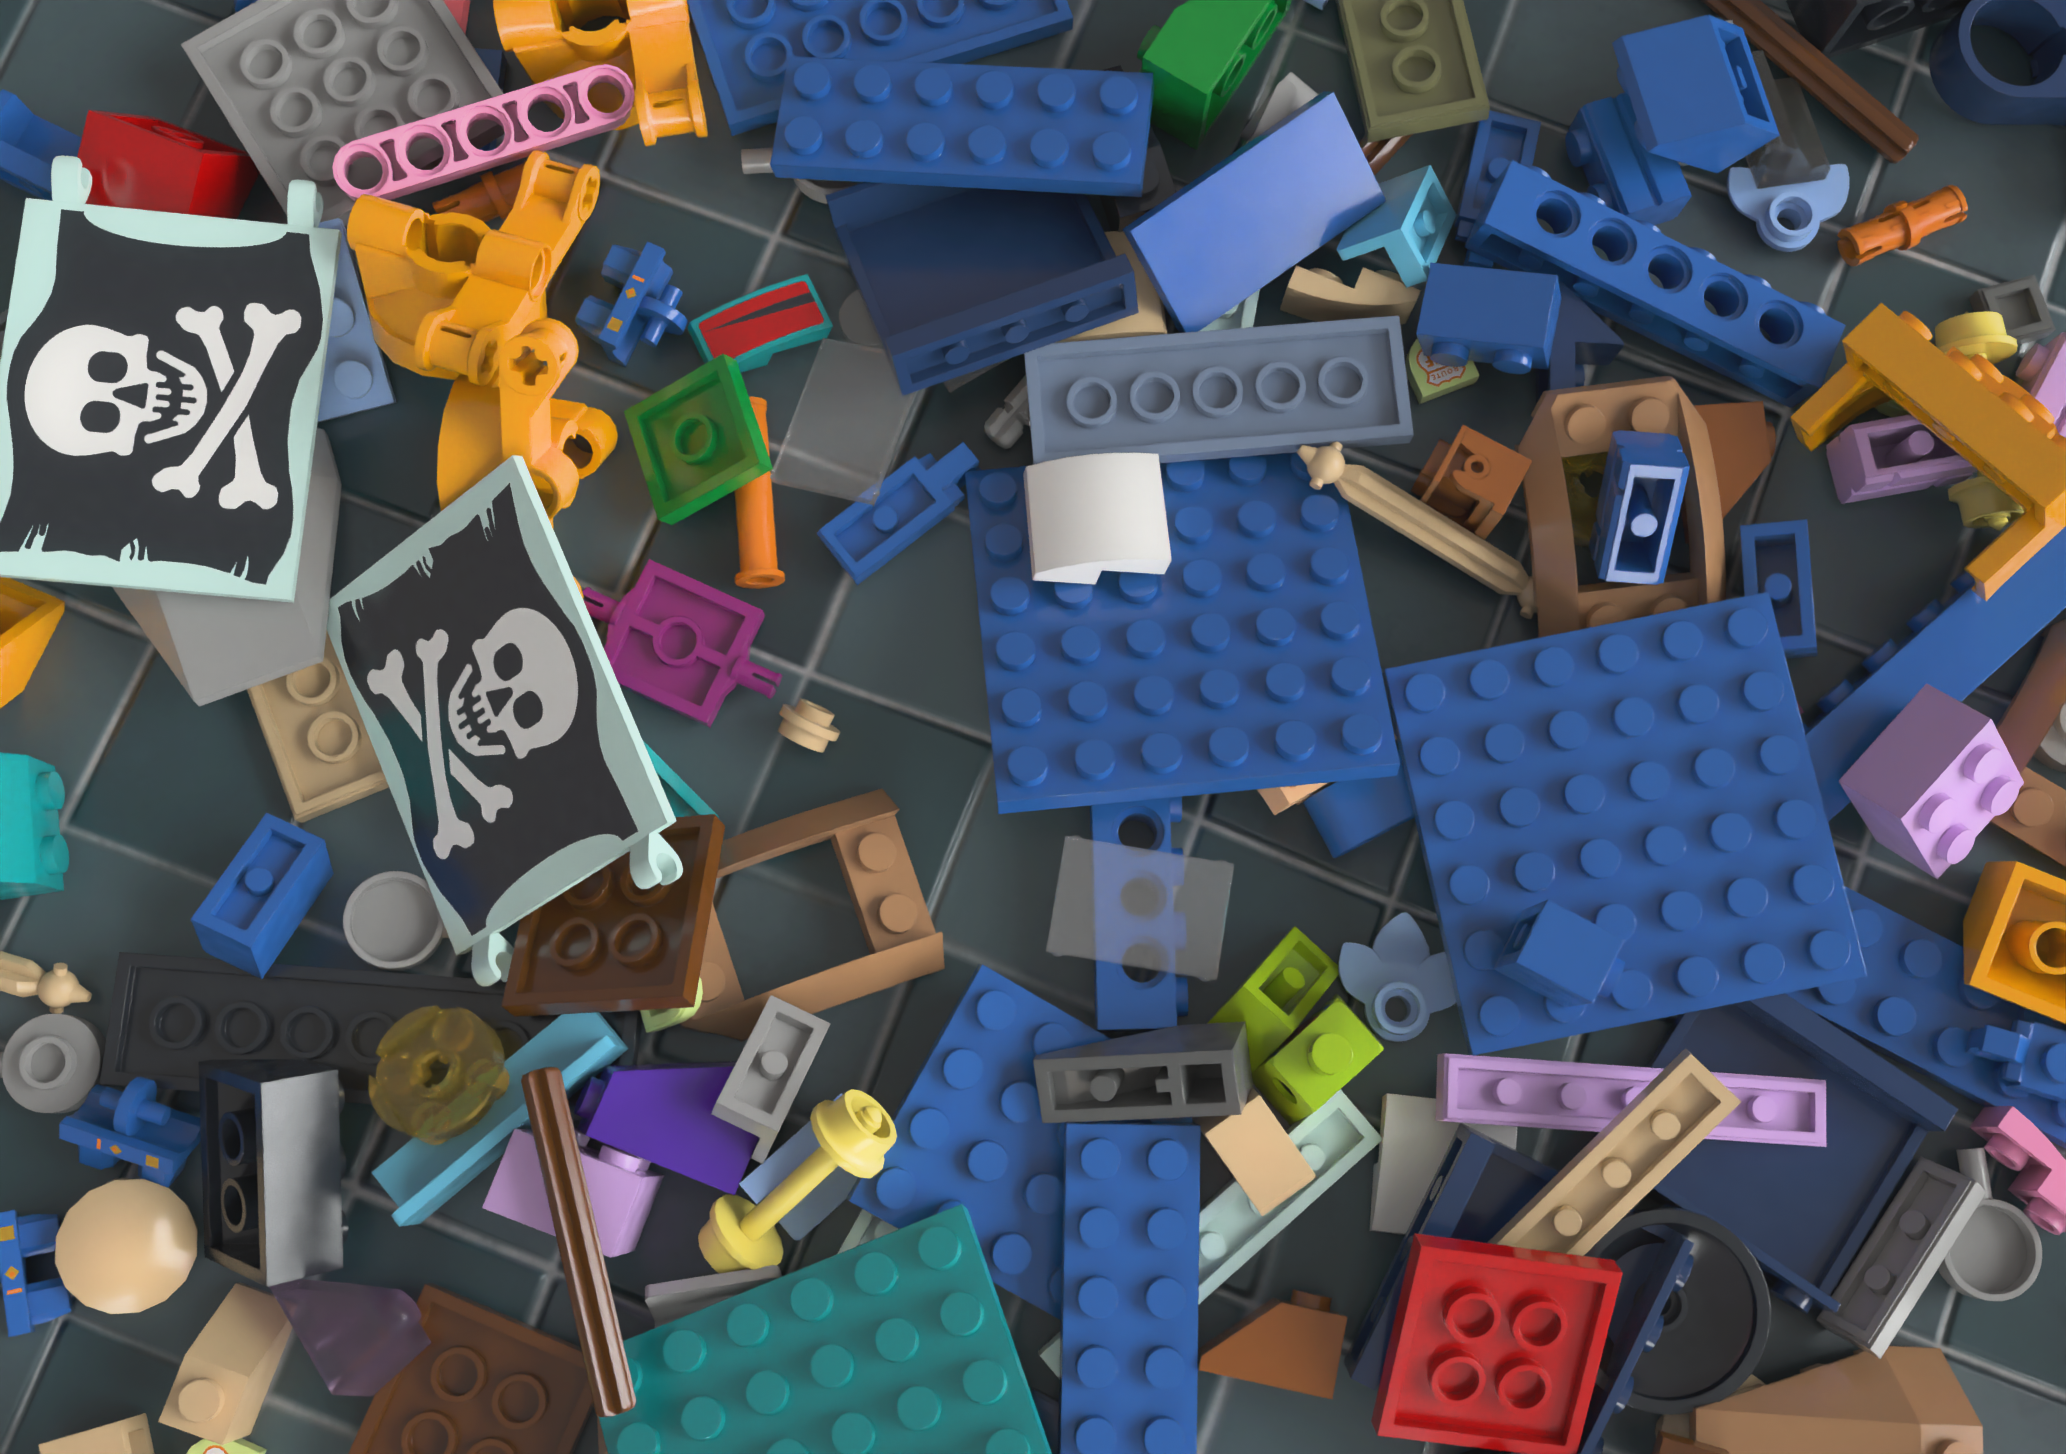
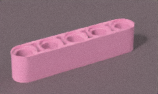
M608 64L592 66L352 141L341 147L335 155L332 166L334 179L341 190L355 202L363 194L387 200L399 198L528 157L534 150L547 151L616 129L623 125L631 114L635 97L634 87L628 75L620 68ZM598 83L612 84L620 90L623 96V104L612 113L599 112L591 106L587 95L590 89ZM541 101L555 103L564 113V122L558 129L551 132L537 130L528 120L529 110L532 106ZM488 119L495 121L505 132L503 142L499 147L491 151H482L475 148L468 139L471 127L480 120ZM429 138L441 144L444 155L440 164L432 170H421L411 165L408 154L414 142ZM369 157L381 163L383 171L381 180L371 189L361 190L354 188L348 179L349 167L355 160Z

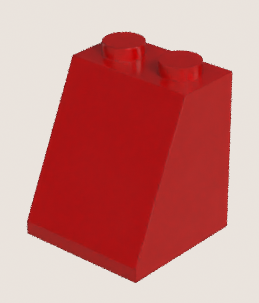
M88 110L77 156L82 162V167L88 169L92 175V187L85 204L229 219L238 218L260 173L248 152L157 117Z

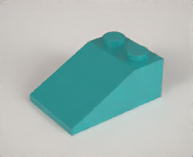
M0 752V900L64 891L63 873L69 867V850L64 837L60 835L58 809H61L65 802V790L62 779L56 772L54 765L28 755Z

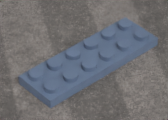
M1399 315L1052 343L1024 353L1033 465L1066 457L1103 453H1152L1159 455V463L1294 453L1297 452L1301 445L1319 448L1329 446L1333 442L1341 443L1342 449L1410 443L1414 435Z

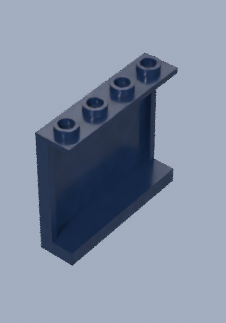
M863 182L825 195L837 240L902 396L1139 313L1134 270L1126 254L1116 256L1086 194Z
M1785 993L1677 1015L1645 1067L1665 1069L1686 1048L1710 1072L1826 1080V1147L1703 1139L1647 1196L1661 1204V1207L1691 1210L1715 1220L1730 1230L1750 1250L1757 1260L1763 1275L1775 1282L1770 1290L1771 1293L1789 1306L1805 1314L1808 1313L1811 1307L1836 1313L1841 1303L1830 1297L1831 1292L1928 1131H1946L1958 1108Z
M1460 1123L1344 1359V1364L1350 1378L1375 1391L1380 1384L1414 1233L1487 1243L1559 1171ZM1632 1208L1628 1213L1636 1211V1209ZM1665 1225L1641 1227L1666 1240L1664 1243H1653L1637 1247L1627 1252L1615 1262L1623 1274L1607 1333L1614 1343L1607 1368L1609 1380L1604 1390L1596 1383L1594 1384L1577 1454H1602L1604 1439L1601 1435L1612 1412L1619 1414L1630 1399L1634 1386V1378L1631 1376V1373L1642 1351L1645 1353L1650 1352L1661 1335L1664 1318L1660 1314L1671 1291L1678 1292L1690 1276L1694 1262L1693 1255L1690 1252L1695 1243L1683 1234ZM1645 1282L1646 1284L1634 1307L1633 1300L1635 1293L1638 1290V1288Z

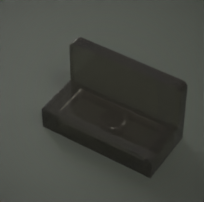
M1763 50L1751 52L1780 136L1746 156L1757 189L1826 179L1830 171V165L1799 83L1793 78L1774 80Z

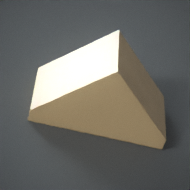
M1253 1087L1241 1115L1192 1117L1195 1124L1201 1125L1202 1134L1262 1217L1316 1178L1309 1164Z

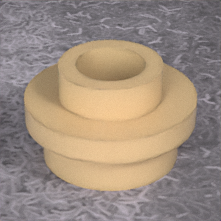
M800 698L796 707L783 704L779 712L783 720L778 728V732L808 749L823 753L829 740L837 741L840 735V731L831 725L835 715L822 706L806 699Z

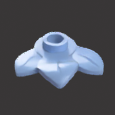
M1781 137L1762 155L1756 170L1744 167L1730 168L1727 178L1728 196L1737 211L1756 222L1758 234L1768 246L1783 252H1793L1806 247L1816 236L1820 223L1836 216L1842 210L1847 200L1850 178L1845 164L1825 166L1810 173L1808 166L1787 138ZM1777 218L1789 219L1793 223L1795 230L1786 229L1778 222Z
M1407 912L1397 915L1381 928L1374 940L1372 949L1365 945L1347 942L1341 947L1338 961V973L1341 983L1352 997L1364 1004V1014L1369 1027L1376 1035L1385 1040L1403 1042L1416 1037L1426 1027L1430 1013L1449 1008L1456 1003L1445 952L1430 955L1429 947L1422 931ZM1392 997L1401 999L1406 1005L1407 1014L1401 1022H1395L1386 1015L1385 1005L1388 999Z

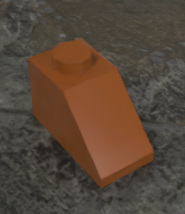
M1763 401L1694 405L1708 429L1718 481L1722 519L1768 466L1774 455L1776 447L1775 429L1773 424L1765 419ZM1683 495L1681 512L1685 543L1689 544L1685 496Z
M1292 1289L1290 1301L1272 1298L1198 1348V1370L1333 1400L1347 1316L1330 1310L1331 1297Z

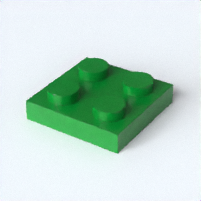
M725 354L719 355L624 411L657 518L662 522L674 525L773 469L737 360Z

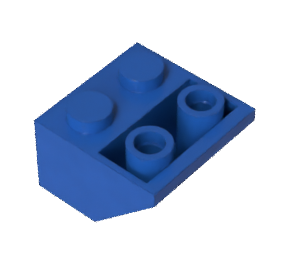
M1704 15L1623 35L1612 42L1619 63L1617 78L1622 89L1630 97L1637 118L1634 124L1635 133L1647 152L1717 174L1780 136L1742 27L1712 15Z

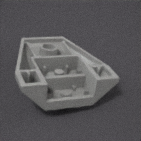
M317 428L294 603L113 587L199 707L323 662L342 487L329 437L324 429Z

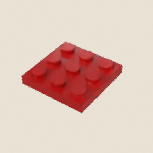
M1414 1233L1371 1419L1377 1436L1523 1454H1577L1623 1274L1614 1260Z

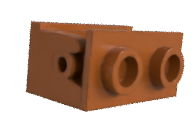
M1462 425L1451 444L1439 439L1410 492L1420 496L1419 500L1485 540L1504 516L1532 460Z

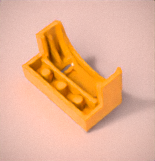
M1880 303L1842 340L1847 363L1790 417L1797 439L1812 452L1860 414L1880 404L1889 402V400H1894L1992 481L2002 492L2021 506L2024 513L1964 568L1975 579V585L1971 590L1987 601L2016 571L2066 526V438L2059 435L2053 423L2054 417L2050 411L2023 387L2002 375L1987 359L1978 354L1969 359L1954 346L1944 354L1929 341L1933 336L1917 317L1908 311H1903L1897 316L1883 303Z

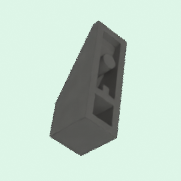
M1245 1022L1178 1025L1039 1054L1033 1059L1042 1123L1241 1115L1253 1087Z

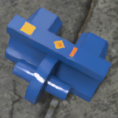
M648 241L642 252L615 244L612 245L603 263L601 274L605 282L623 289L616 304L613 305L589 295L588 298H585L575 318L580 332L596 343L601 344L610 361L624 367L628 364L639 340L652 347H656L664 331L670 334L682 335L688 325L687 318L675 309L683 292L677 287L668 284L673 275V270L663 261L666 252L664 248Z
M139 1076L134 1078L124 1091L96 1084L79 1110L73 1115L66 1116L60 1122L59 1139L78 1145L79 1163L102 1170L114 1167L120 1159L138 1164V1176L140 1179H146L169 1188L184 1170L188 1156L201 1142L200 1118L155 1102L157 1084L154 1080Z
M16 1210L0 1212V1284H2L8 1337L36 1332L35 1325L52 1321L72 1312L70 1291L65 1288L61 1277L29 1284L26 1258L55 1252L56 1235L61 1227L58 1214H32L20 1217L19 1212Z

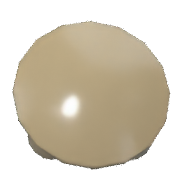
M115 1178L102 1186L88 1191L68 1210L56 1235L55 1264L65 1288L85 1306L109 1314L139 1313L166 1301L186 1281L197 1257L198 1226L192 1217L188 1205L170 1188L146 1179Z

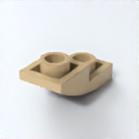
M1296 265L1280 310L1318 322L1399 315L1401 325L1406 324L1421 290L1411 286L1406 288L1400 275L1387 270L1374 272L1363 267L1353 289L1344 285L1338 276L1327 270L1319 268L1307 270Z

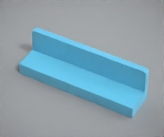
M599 1012L561 1014L371 1172L399 1207L391 1215L399 1227L416 1225L423 1222L503 1155L514 1129H532L521 1084L524 1074L544 1067H557L561 1071L568 1100L584 1087L590 1076L596 1077L603 1071L605 1066H609L629 1049Z

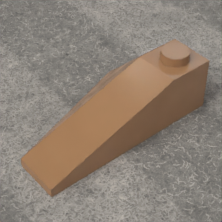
M1889 1345L1881 1359L1863 1349L1853 1351L1854 1355L1829 1364L1817 1363L1800 1369V1374L1767 1385L1756 1384L1735 1391L1720 1402L1693 1408V1412L1689 1413V1439L1726 1449L1729 1454H1983V1426L1941 1349L1935 1347Z

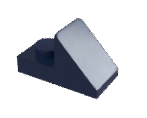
M1559 282L1562 300L1548 370L1536 368V404L1543 391L1584 386L1585 372L1583 365H1609L1624 347L1620 337L1563 282Z

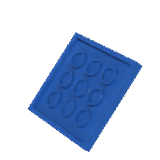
M978 964L891 1118L895 1125L897 1138L894 1145L884 1154L883 1169L871 1178L858 1177L847 1196L848 1201L898 1229L960 1204L964 1205L968 1209L992 1282L1061 1320L1064 1123H1042L1033 1059L1039 1054L1111 1039L983 964ZM1192 1117L1087 1122L1192 1123L1193 1119Z

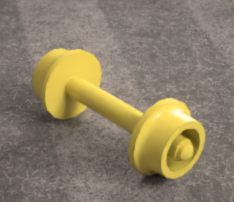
M1965 312L1962 315L1944 320L1935 327L1936 347L1944 354L1954 346L1969 359L1978 354L1992 364L2011 357L2017 352V340L2007 336L2003 317L1997 312ZM1977 471L1976 478L1960 482L1948 489L1949 501L1958 504L1963 526L1968 528L1992 527L2000 531L2005 525L2012 524L2024 513L2021 506L1979 471Z
M851 1089L836 1101L824 1100L817 1104L812 1110L810 1120L812 1130L821 1145L757 1206L743 1197L731 1194L723 1195L712 1204L709 1212L710 1219L700 1229L698 1241L704 1258L715 1271L726 1273L779 1265L784 1252L781 1238L774 1225L831 1172L840 1166L857 1177L871 1178L883 1169L884 1154L896 1142L897 1133L889 1114L876 1100L860 1090Z

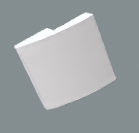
M1089 454L1045 461L1025 468L1023 477L1032 580L1096 584L1102 570L1165 574L1172 559L1158 454Z
M1389 1093L1382 1096L1380 1126L1382 1141L1379 1143L1378 1163L1374 1164L1369 1231L1405 1235L1460 1123L1436 1121V1099ZM1463 1123L1516 1150L1517 1127Z

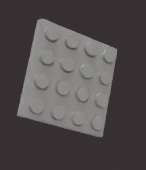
M258 0L181 44L286 215L289 183L297 179L315 182L317 192L321 193L324 200L320 222L340 218L343 220L344 227L348 225V219L355 201L341 190L334 179L332 166L335 155L341 147L364 137L503 94L443 0ZM488 119L480 120L471 127L468 139L475 148L480 149L504 135L505 132L495 121ZM429 138L420 139L410 147L408 154L409 163L417 169L432 170L442 161L444 150L442 145L436 140ZM369 157L355 160L349 167V183L354 188L361 190L373 188L381 180L383 173L382 165L376 159Z

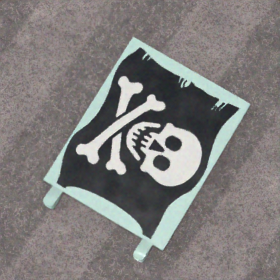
M56 156L53 159L51 168L52 201L26 198L0 360V577L294 603L342 234L338 229L318 228L324 207L321 193L317 192L315 182L298 179L292 180L289 183L287 195L288 224L85 204L92 187L90 171L82 167V162L78 157Z
M512 455L334 595L329 602L327 621L328 635L456 955H461L472 950V973L477 984L482 987L491 986L499 981V979L507 982L514 948L499 932L630 851V873L636 886L641 889L651 888L658 883L669 885L679 879L683 872L679 856L658 834L675 823L676 818L522 456Z

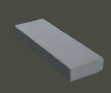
M1921 1156L1831 1297L1841 1303L1838 1311L1835 1313L1822 1310L1816 1320L1826 1330L1881 1359L1986 1193L1984 1188L1976 1180Z

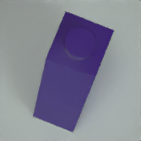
M737 1061L605 1066L599 1079L592 1076L588 1078L574 1110V1114L582 1117L577 1129L584 1135L732 1195H735L759 1139L758 1136L711 1114Z

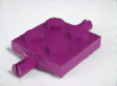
M650 559L635 587L620 602L594 591L590 587H586L582 591L583 597L587 600L583 601L589 615L609 624L604 651L621 688L709 728L725 697L738 683L767 696L769 699L775 695L776 689L774 686L779 687L782 674L775 673L749 661L751 644L765 618L763 610Z

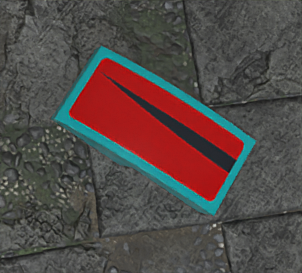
M808 274L767 286L730 301L692 320L687 329L704 364L721 354H725L737 360L740 372H745L768 365L773 353L827 338L833 328V324Z

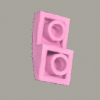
M1984 1107L1970 1128L1988 1141L1984 1148L1994 1159L2012 1170L2021 1171L2008 1190L2027 1205L2023 1212L2035 1224L2055 1235H2060L2062 1232L2066 1233V1160L2049 1139L2015 1107Z

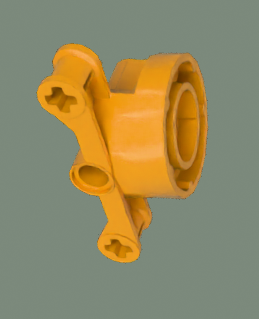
M493 0L495 20L502 46L505 52L514 51L532 85L592 66L612 65L620 68L628 75L633 84L635 96L629 118L623 125L613 130H623L639 124L645 146L655 145L657 138L685 133L694 132L698 138L708 136L689 27L690 18L687 0ZM602 16H620L627 19L624 23H620L616 19L606 28L598 31L580 30L588 21ZM609 83L596 84L587 95L591 106L599 112L612 113L623 104V96L620 90ZM543 101L559 118H565L559 106L549 101Z
M534 150L524 165L513 209L499 230L490 229L483 221L468 214L449 212L429 216V213H425L416 207L369 194L361 195L354 203L348 219L347 241L350 248L356 253L375 343L394 363L422 376L456 380L461 373L468 375L469 381L472 384L482 387L487 385L492 379L497 366H499V354L506 342L519 335L531 322L547 318L545 289L583 224L594 210L600 187V173L597 166L584 164L581 168L552 161L546 152Z
M551 318L537 319L528 324L519 335L507 341L499 354V366H497L492 379L487 385L482 387L472 384L469 381L468 375L461 373L454 381L443 412L438 442L437 488L441 511L512 455L523 457L553 528V517L561 509L569 507L574 500L579 479H584L586 476L594 473L615 449L618 434L616 425L610 416L602 410L587 407L584 403L551 398L577 362L579 352L574 334L562 322ZM543 361H547V366L543 365ZM576 434L587 439L593 453L584 452L576 447L572 439L576 438ZM574 577V580H575V582H576V584H577V587H578L579 592H580V594H581V596H582V599H583V593H582L581 586H580V584L578 583V581L576 580V578Z

